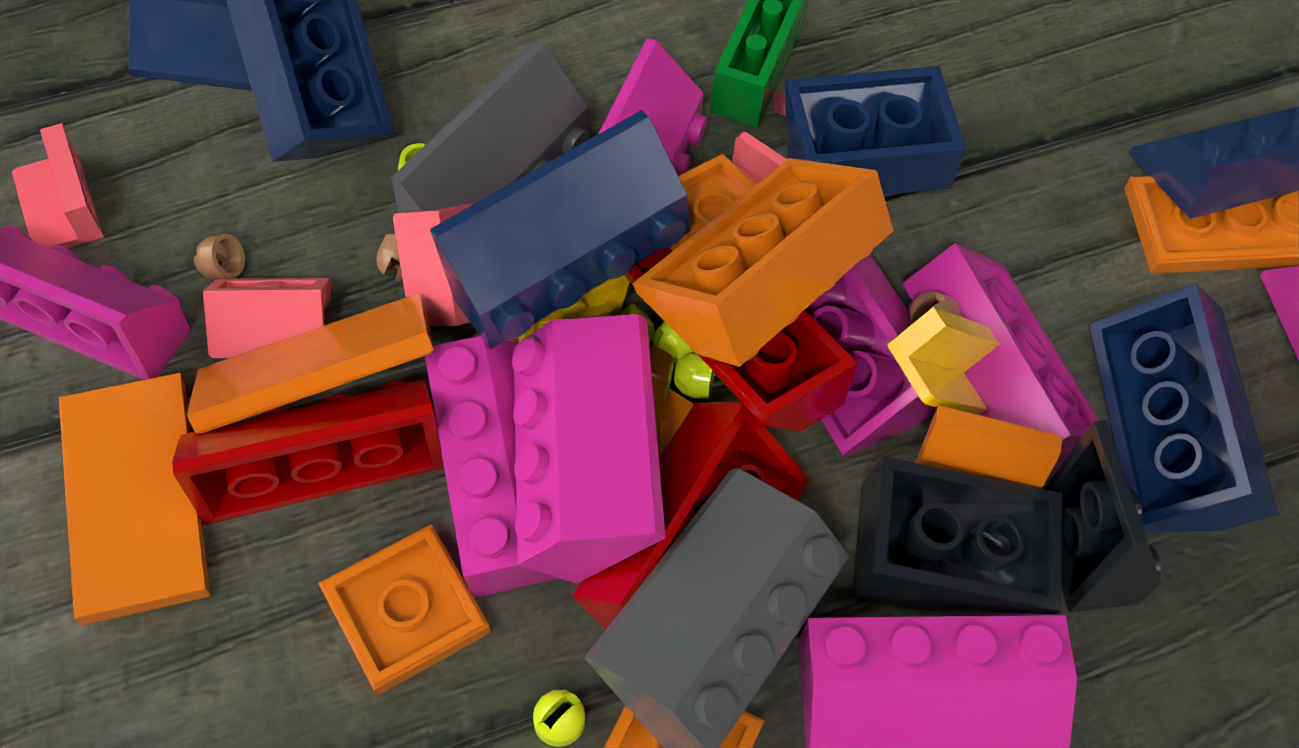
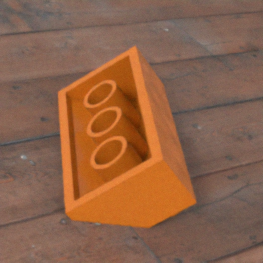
M793 158L787 159L633 283L637 294L696 354L740 367L743 363L752 359L759 352V349L785 326L793 323L799 314L819 296L833 288L845 273L860 260L869 256L873 249L894 231L877 170Z

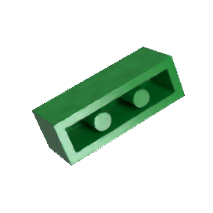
M748 0L714 71L709 113L758 128L804 24L809 0Z

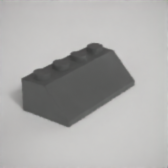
M535 40L391 177L398 213L434 210L460 204L477 203L589 140L588 106L543 43Z
M740 468L731 469L584 659L663 748H719L850 556L816 511Z

